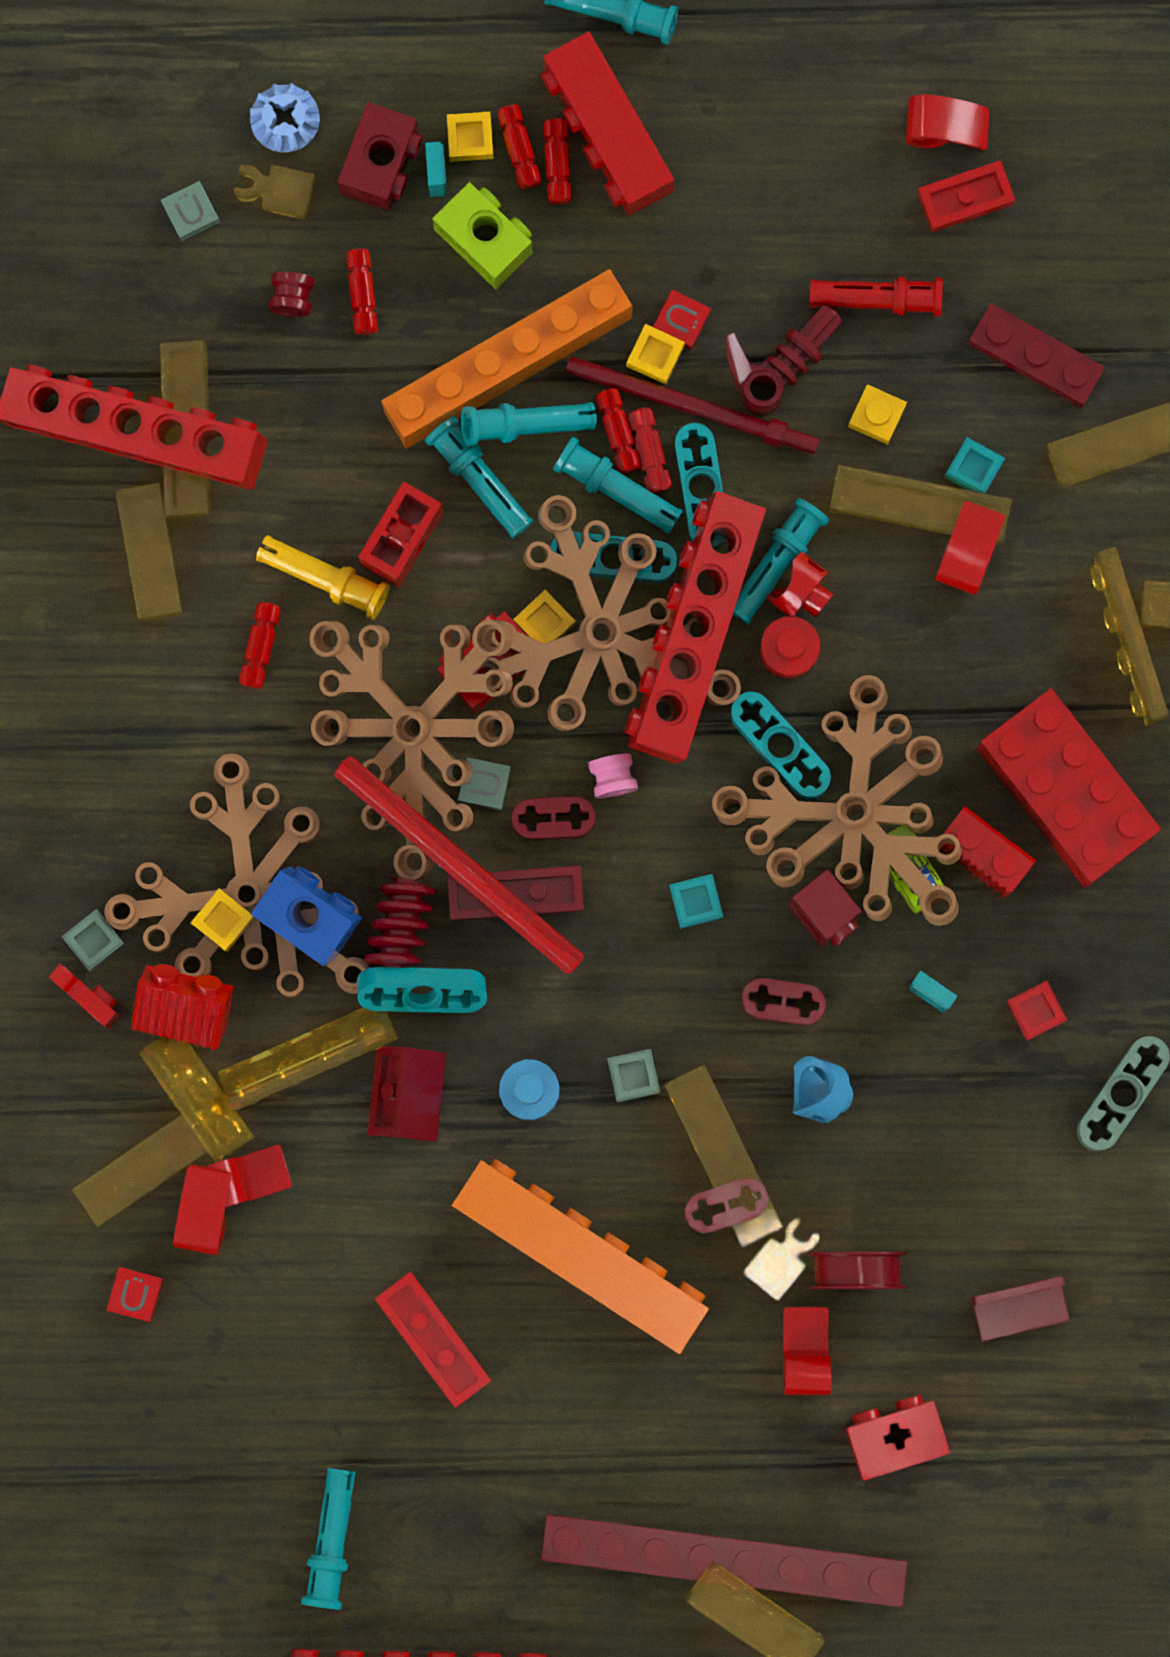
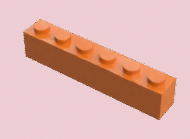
M608 269L381 400L384 413L407 449L425 439L434 429L450 417L461 418L463 407L473 406L477 409L631 320L632 304L611 269Z
M494 1158L490 1165L482 1160L479 1162L453 1202L452 1206L676 1353L681 1354L709 1310L708 1307L702 1304L706 1295L684 1281L679 1288L663 1279L668 1272L666 1269L646 1256L640 1264L626 1254L630 1246L609 1232L606 1233L603 1239L588 1230L592 1221L574 1209L569 1208L566 1214L560 1212L550 1205L555 1197L534 1183H531L528 1190L513 1181L517 1172Z

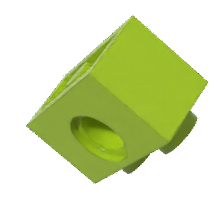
M469 182L432 218L434 231L489 284L497 289L533 253L532 241L529 240L532 234L519 219L513 217L509 220L498 210L501 204L489 190L482 187L478 191ZM482 225L493 226L498 231L497 235L489 241L477 239L474 236V232Z

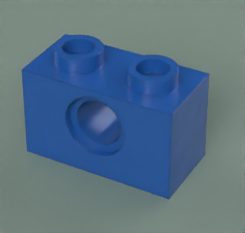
M297 866L296 869L288 867L280 870L251 915L322 966L333 962L362 920V917L354 912L356 906L337 892H333L332 895L317 886L320 882L319 879L300 866ZM304 901L313 903L318 909L319 916L315 924L307 923L301 917L300 907Z

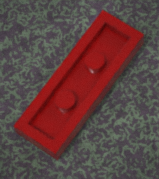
M409 1272L375 1298L381 1309L454 1408L458 1407L492 1381L412 1272Z

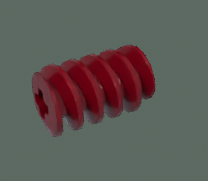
M387 876L394 883L381 885L380 893L388 897L390 901L376 903V910L387 917L372 921V927L381 932L382 935L369 937L368 944L379 952L365 955L364 962L376 967L407 968L408 965L421 964L422 959L410 951L411 948L425 946V941L414 934L417 930L429 929V924L418 916L419 913L433 911V907L423 901L422 898L426 895L436 894L437 889L418 881Z

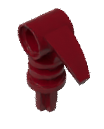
M826 305L822 306L799 332L789 329L784 335L788 345L779 344L775 348L778 356H768L760 365H752L748 361L735 333L726 336V358L733 383L742 396L745 408L750 413L757 416H767L775 412L780 405L783 388L786 385L795 386L798 383L795 375L797 373L805 375L808 372L805 365L807 362L811 364L819 363L823 357L818 349L842 323V319L836 311ZM758 383H765L773 388L775 395L769 400L760 401L753 397L750 389Z

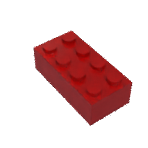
M1052 688L988 735L976 748L1084 889L1162 830Z

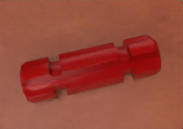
M511 104L498 109V120L501 129L505 130L503 137L513 168H516L514 172L518 187L521 190H527L540 185V173L537 165L533 164L535 157L526 126H522L524 122L520 107L517 104Z
M560 118L548 119L544 122V141L548 142L545 143L547 181L550 182L547 184L548 202L553 205L568 204L571 201L570 182H567L570 180L568 142H565L568 140L567 122L565 119Z
M352 249L347 251L346 259L348 271L351 272L348 274L352 311L356 312V314H353L354 330L358 335H369L376 333L378 330L376 312H373L376 309L372 272L368 271L372 269L370 253L368 249Z
M616 388L603 390L596 394V402L599 412L604 413L602 422L611 451L616 453L614 461L617 471L621 474L633 473L640 469L641 463L637 450L632 448L634 440L625 410L620 409L622 401L619 391Z
M650 408L634 410L628 414L627 418L631 432H636L637 435L633 437L640 459L642 472H647V476L643 477L646 489L653 494L666 492L672 488V481L669 470H664L663 468L667 463L658 430L653 431L652 426L656 425L653 411Z
M259 602L256 606L254 615L256 625L251 627L244 656L247 663L242 665L239 677L241 685L245 687L261 689L264 685L266 672L263 669L264 666L269 664L276 634L273 628L278 626L281 613L279 606L275 604Z

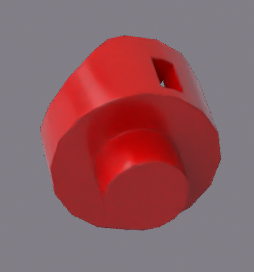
M800 552L792 561L793 570L789 586L775 589L766 597V600L788 617L797 616L804 609L814 618H817L834 596V594L821 585L829 572L804 552Z
M796 616L782 617L773 621L765 630L760 643V658L765 669L771 674L782 678H797L807 674L815 666L820 653V638L816 629L808 621Z

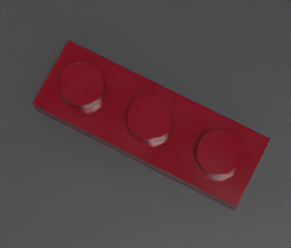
M990 303L968 342V345L1081 408H1083L1105 369L1103 365Z
M581 866L488 872L538 915L584 912ZM447 875L451 921L500 918L451 875Z

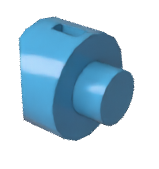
M807 1056L796 1062L794 1065V1106L792 1113L820 1123H828L850 1107L853 1099V1090L849 1083V1076L843 1067L814 1056Z
M524 1059L513 1063L504 1072L500 1081L499 1095L503 1106L512 1116L521 1120H537L545 1117L555 1108L559 1100L560 1086L556 1074L548 1065L538 1060Z

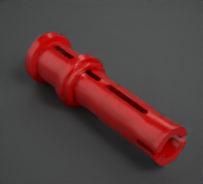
M899 276L898 279L894 278V282L883 283L811 279L810 308H821L826 305L838 308L893 310V313H896L897 316H904L905 312H932L934 317H941L943 278L936 277L934 282L907 281L906 277Z

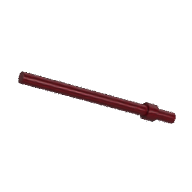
M570 356L566 367V373L764 438L763 443L777 448L785 445L815 455L820 438L787 428L788 423L774 418H771L769 422L574 356Z

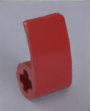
M928 94L915 95L908 99L906 143L908 145L918 148H937L945 145L947 142L981 151L987 149L989 109L987 107L955 98Z
M965 501L942 558L935 581L976 596L1002 529L1005 515Z
M274 1145L238 1158H230L204 1166L232 1173L226 1208L261 1198L292 1186L280 1145Z
M193 1164L188 1166L177 1216L173 1247L215 1256L219 1255L226 1227V1216L224 1214L232 1180L231 1172Z
M786 1307L783 1310L784 1395H830L831 1360L828 1354L829 1309L827 1307Z

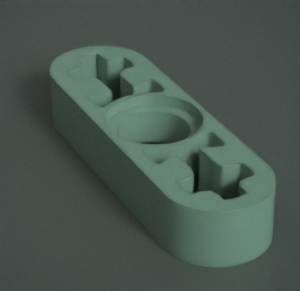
M1145 1036L1133 1042L1077 1125L1078 1139L1085 1148L1092 1151L1106 1150L1112 1147L1123 1133L1169 1064V1049L1161 1039L1154 1036ZM1154 1046L1157 1049L1155 1058L1159 1060L1158 1066L1150 1064L1145 1067L1140 1075L1148 1079L1144 1086L1136 1076L1123 1072V1069L1128 1065L1133 1071L1139 1065L1142 1059L1137 1053L1139 1047L1146 1050ZM1127 1081L1133 1085L1136 1097L1130 1106L1122 1107L1115 1104L1112 1100L1111 1088L1116 1082ZM1102 1101L1110 1111L1123 1115V1119L1119 1123L1115 1117H1112L1105 1126V1131L1110 1134L1107 1140L1099 1138L1093 1142L1089 1139L1092 1131L1087 1127L1089 1121L1093 1123L1099 1122L1107 1112L1098 1109Z

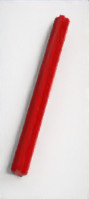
M348 756L337 767L334 773L337 779L563 972L570 974L579 966L584 958L580 950L354 757Z

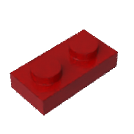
M1001 160L920 187L917 191L931 233L1013 206L1015 203V198Z

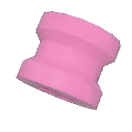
M631 754L606 756L588 763L590 773L596 777L597 784L594 787L595 798H610L638 790L637 780L631 777L630 767L633 764Z

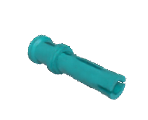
M545 0L546 5L557 6L622 25V30L631 35L637 31L658 37L661 43L666 45L670 43L679 11V7L674 5L665 8L644 2V0Z
M592 402L515 409L513 405L508 403H501L498 408L475 410L473 406H465L461 413V431L467 446H475L478 441L500 439L503 443H511L513 440H516L518 435L581 430L593 431L596 428L597 415H589V412L596 410Z
M455 416L450 417L426 437L425 442L428 446H435L449 463V472L452 475L455 474L456 477L461 475L482 500L483 504L509 533L510 538H516L532 525L533 519L525 513L506 487L481 459L484 456L482 448L479 445L467 446L465 444L462 431L457 426L459 420Z
M575 437L570 440L554 466L553 470L555 472L561 473L564 471L585 484V490L590 493L594 492L596 494L599 490L661 528L669 535L674 524L681 516L682 509L676 508L612 468L614 464L611 463V459L606 456L601 459L579 446V440Z
M797 498L794 502L795 510L782 528H776L772 533L773 537L771 540L774 543L740 590L733 616L747 625L750 624L755 613L775 588L795 557L800 552L805 554L808 552L806 546L820 526H826L829 522V518L824 513L801 498Z
M327 1468L326 1487L315 1554H311L307 1560V1566L311 1570L307 1595L301 1599V1604L336 1610H341L342 1602L338 1600L342 1572L347 1571L348 1564H346L347 1559L343 1558L356 1472Z

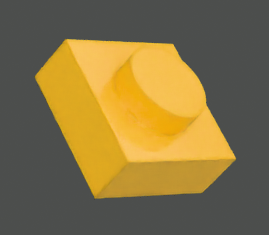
M490 112L447 115L450 162L494 159Z
M645 324L629 356L626 367L666 385L685 347V342Z
M867 384L848 427L888 445L907 402Z
M546 590L513 619L526 636L543 644L561 638L576 624V621Z
M219 888L192 920L191 924L224 951L228 952L255 917Z

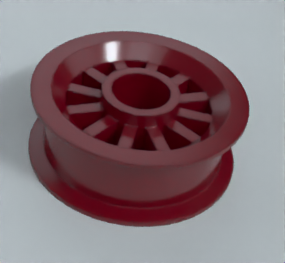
M808 1252L809 1256L814 1257L815 1285L809 1286L808 1289H908V1286L901 1284V1257L907 1255V1252Z

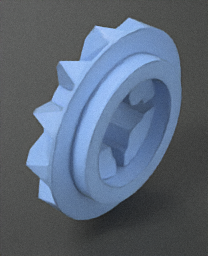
M293 83L289 85L273 84L270 89L263 93H258L253 107L250 108V123L255 137L266 148L276 152L287 153L303 148L314 138L319 127L320 115L316 102L308 91H304ZM273 106L283 111L294 107L292 118L298 128L286 122L275 126L277 116Z

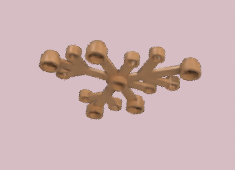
M556 495L548 498L541 505L538 518L542 527L554 534L561 555L553 552L546 543L537 541L525 549L523 558L525 564L531 569L540 570L545 568L571 580L585 618L580 623L578 632L546 644L517 632L512 624L505 622L510 627L513 635L510 649L518 652V654L502 660L490 657L481 668H486L489 671L503 669L510 675L526 670L521 682L514 685L510 692L512 703L518 708L526 709L537 702L539 698L538 687L550 661L583 649L564 694L555 698L550 703L547 711L548 719L553 727L561 731H569L578 727L585 718L586 709L582 702V697L600 658L611 684L608 688L610 701L615 705L625 706L635 699L637 695L636 685L628 679L618 651L634 658L640 677H642L647 666L653 667L657 651L652 650L654 637L640 641L625 633L649 624L660 626L666 623L671 609L665 607V599L655 598L649 601L643 608L619 616L638 571L648 567L656 557L655 543L649 536L641 533L628 536L620 544L618 557L621 565L601 608L589 572L600 547L608 542L610 530L602 521L595 520L589 522L582 529V545L579 549L571 529L576 519L575 505L569 498ZM551 508L559 509L562 512L563 520L561 523H553L549 519L548 512ZM591 527H597L601 530L603 534L601 542H593L589 538L588 531ZM630 546H637L641 549L642 559L640 561H634L629 557L628 549ZM533 548L543 550L545 553L543 563H536L531 559L530 553ZM658 604L663 607L665 614L662 620L652 617L650 613L652 605ZM696 617L684 624V629L690 636H692L690 632L691 625L693 623L701 625ZM600 625L606 629L607 638L605 641H599L593 636L595 626ZM494 631L491 637L492 642L498 646L500 643L496 640ZM672 657L670 661L672 674L678 679H685L688 675L686 662ZM729 670L715 671L706 700L718 707L734 702L741 690L738 677ZM495 675L492 680L495 690L502 685V679L498 675ZM715 681H720L725 685L726 694L724 697H718L713 693L712 686ZM618 684H624L628 687L630 694L627 700H621L616 696L615 688ZM520 687L530 689L532 693L530 702L524 703L518 699L517 691ZM659 699L657 704L664 703L669 708V715L663 720L672 721L675 715L673 704L666 699ZM561 705L568 706L571 709L572 717L570 721H562L558 717L557 711Z
M486 620L479 623L474 629L472 636L474 647L463 659V650L469 646L471 641L469 630L459 624L446 626L440 634V642L444 648L445 680L421 706L413 705L407 707L382 680V650L389 644V633L383 626L368 625L360 631L359 644L363 648L362 658L349 644V633L343 624L337 621H323L316 624L310 633V645L313 651L323 657L335 656L351 673L346 674L342 670L325 671L319 680L321 691L330 697L341 696L346 692H369L393 719H348L342 711L324 710L316 714L312 720L311 732L314 739L321 745L331 746L342 744L348 737H393L374 759L365 761L363 766L371 772L373 765L377 764L381 770L379 780L385 784L391 777V767L405 752V770L389 788L402 799L406 797V803L424 818L426 798L440 813L444 825L449 830L460 831L469 828L473 822L471 808L466 804H456L424 769V753L440 769L442 777L448 785L462 786L467 784L472 778L473 770L470 763L464 759H455L436 737H476L482 745L488 747L504 745L512 738L514 732L513 721L506 712L501 710L485 711L476 719H435L459 692H485L489 696L497 697L504 696L511 691L513 685L512 677L503 669L490 670L485 674H476L491 656L503 655L510 649L513 641L510 627L500 620ZM373 630L379 636L378 644L375 647L369 640ZM454 630L460 634V642L457 646H454L450 639L451 633ZM495 630L501 633V643L498 646L494 645L491 638ZM332 631H335L338 637L335 647L329 641ZM333 675L339 680V687L336 691L330 686V679ZM495 675L500 676L502 679V687L499 691H496L492 685ZM334 719L339 724L337 735L331 731V723ZM414 720H417L420 724V733L417 736L411 730V724ZM496 720L502 723L503 731L500 736H497L493 731V724ZM456 764L462 769V777L459 781L452 774L453 767ZM369 805L365 806L361 818L363 824L368 829H384L390 824L383 817L380 823L376 824L372 818L374 809ZM456 809L463 815V821L460 825H457L453 820V813ZM406 838V845L402 846L394 857V867L398 875L410 880L422 879L428 876L434 864V861L408 838ZM416 853L422 859V867L420 869L416 868L413 863V857Z
M872 675L862 676L856 679L850 688L851 700L855 709L859 711L856 733L850 728L847 717L841 712H830L822 720V729L825 736L831 741L839 742L853 758L849 793L844 794L837 803L797 801L782 784L778 772L769 766L761 767L754 773L753 783L760 795L770 797L772 800L747 799L744 791L736 786H725L715 793L712 799V807L720 822L726 825H737L746 818L767 819L761 825L751 827L745 836L750 851L756 855L769 853L774 846V838L797 820L829 822L796 850L784 847L770 854L767 859L766 868L771 880L776 885L792 887L799 883L804 876L805 866L844 836L841 862L836 866L835 875L843 888L848 890L858 888L864 880V873L859 864L862 837L864 836L874 847L869 893L863 900L864 910L870 919L882 921L891 914L892 904L887 895L891 867L919 897L923 915L928 922L933 925L942 926L949 924L956 918L959 905L954 892L946 886H933L906 855L936 857L942 864H954L960 859L962 854L958 839L951 834H943L937 838L887 835L878 825H907L914 833L921 834L927 832L933 825V816L927 805L914 803L908 807L882 804L918 775H931L938 771L943 763L942 750L934 738L929 736L916 737L906 747L905 756L907 760L868 791L871 760L892 743L903 744L912 735L910 722L902 714L889 716L885 720L884 726L875 733L877 713L885 707L888 699L885 686L879 678ZM869 694L878 696L877 700L873 703H863L864 697ZM839 721L843 723V727L839 731L833 732L828 730L833 722ZM896 724L905 726V730L900 734H892L890 732L891 728ZM929 754L933 756V760L928 764L922 765L918 763L922 755ZM767 776L775 778L773 784L768 787L760 785L761 780ZM732 804L740 805L738 812L731 815L725 813L728 806ZM862 810L864 815L861 819L855 821L849 819L851 812ZM917 813L927 815L925 821L919 824L913 823L911 819ZM758 835L767 836L766 842L762 845H754L752 842ZM945 844L955 846L954 851L948 855L941 854L939 852L940 848ZM788 865L795 867L791 875L786 877L780 875L783 867ZM847 869L857 870L856 876L850 880L843 879L842 874ZM876 900L885 902L884 908L880 911L870 910V905ZM940 903L949 906L947 912L942 915L933 913L934 907Z
M230 753L221 756L214 766V777L218 784L225 789L228 813L218 806L214 796L208 792L195 794L190 801V809L195 817L201 820H208L231 838L236 876L229 882L226 889L221 890L249 913H252L271 885L269 883L297 845L312 842L318 836L321 825L317 814L308 807L301 806L290 810L284 819L285 832L254 871L249 835L266 813L274 810L279 805L280 794L272 784H260L253 791V801L245 809L243 787L250 779V767L243 757ZM229 763H235L239 766L238 775L232 779L226 778L223 775V769ZM263 790L274 792L275 798L269 805H262L258 801V796ZM202 798L210 799L212 802L211 810L205 814H201L196 810V804ZM300 816H305L310 821L309 828L303 832H298L293 827L294 820ZM147 862L137 868L135 873L136 881L143 889L153 890L162 898L136 901L133 897L126 894L116 895L105 906V918L116 930L129 931L134 929L141 919L163 916L158 924L148 927L143 935L145 946L153 952L160 953L169 948L172 940L171 936L188 914L201 911L217 890L187 894L164 877L159 866ZM146 869H155L158 875L157 880L153 884L143 883L142 873ZM311 872L320 881L318 887L323 889L324 886L321 878L316 873ZM242 888H254L255 897L251 902L245 903L240 900L239 892ZM120 904H127L130 908V914L124 920L116 919L114 915L115 908ZM356 906L354 912L359 915V911ZM317 908L300 910L304 921L310 924L317 922L319 916ZM255 918L243 932L245 947L242 950L241 959L248 969L258 971L268 964L269 953L263 946L260 921ZM157 930L164 932L165 942L158 947L152 946L149 941L150 935ZM275 932L280 967L277 988L286 997H296L304 989V979L298 972L296 949L293 944ZM205 935L195 948L185 949L177 956L175 968L179 973L194 977L210 975L212 972L210 958L219 946ZM252 949H260L263 952V960L257 965H252L247 961V954ZM340 953L333 962L326 965L335 972L339 987L349 994H357V982L349 983L346 981V970L350 967H357L363 972L370 968L364 960L356 957L346 959ZM196 957L200 960V969L193 974L187 973L184 967L186 960ZM290 975L296 976L299 980L298 988L292 992L285 991L282 987L284 978Z

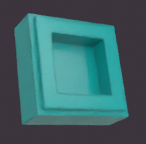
M441 142L425 143L430 197H443L447 194L443 144Z
M966 437L944 477L983 498L1005 458Z
M712 874L669 885L680 929L723 918Z
M922 971L916 975L909 986L911 992L942 1013L946 1012L958 997Z

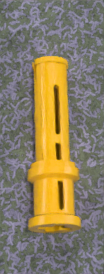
M269 535L263 539L262 544L265 545V549L259 547L256 561L263 562L330 593L329 596L334 603L340 605L345 602L366 612V617L371 620L378 616L387 598L390 588L389 584L385 582L377 584L356 574L355 568L350 566H343L341 569H338L275 540Z

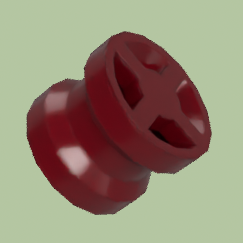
M274 272L271 276L274 295L268 300V310L272 313L288 317L310 316L312 305L308 298L309 293L314 290L315 279L296 272Z

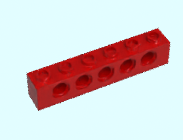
M27 364L25 371L10 367L0 400V421L7 426L254 491L268 440L256 431L258 425L238 418H232L230 424L216 421V414L196 407H191L189 413L174 410L175 404L173 402L158 397L149 396L148 403L133 399V392L115 386H108L107 392L93 389V382L73 375H67L66 381L51 378V371L35 365ZM53 394H58L59 403L53 411L45 413L44 403L46 399ZM93 405H99L100 413L98 418L91 423H85L84 415L87 409ZM140 415L141 425L139 429L132 434H126V422L131 417ZM175 426H182L180 440L173 445H167L166 435L168 431ZM223 437L224 446L222 450L214 456H208L207 446L213 438Z
M719 491L707 497L706 501L701 499L698 503L692 520V524L698 526L693 542H686L679 560V566L683 567L684 571L680 583H673L666 600L665 607L671 609L666 626L661 624L658 627L653 640L652 650L657 651L653 667L647 666L639 683L638 691L644 693L639 710L633 708L626 723L625 733L630 735L627 747L674 764L686 760L766 508ZM712 533H720L727 539L728 551L726 554L718 553L712 548L710 543ZM699 574H706L712 578L715 584L713 595H705L698 589L697 577ZM686 615L696 617L701 623L702 631L699 637H692L686 633L683 626ZM672 657H679L686 662L688 675L685 679H678L672 674L670 670ZM659 699H666L673 704L675 715L672 721H665L658 716L656 705Z

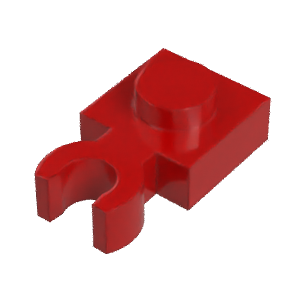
M61 964L50 974L49 978L71 996L72 999L104 1027L110 1030L121 1017L113 1009L118 1001L100 985L91 990Z

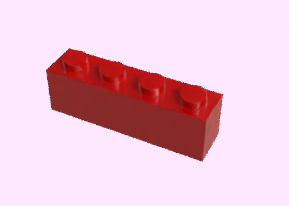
M588 31L544 55L545 71L540 73L542 81L550 95L553 97L558 94L566 108L561 110L571 132L574 134L580 131L587 143L583 147V151L593 170L596 171L601 168L607 178L608 183L604 184V188L612 204L616 208L622 205L627 215L630 216L673 193L675 179L591 33Z

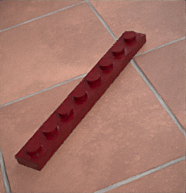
M547 1514L541 1557L542 1561L896 1607H902L908 1562L892 1558Z

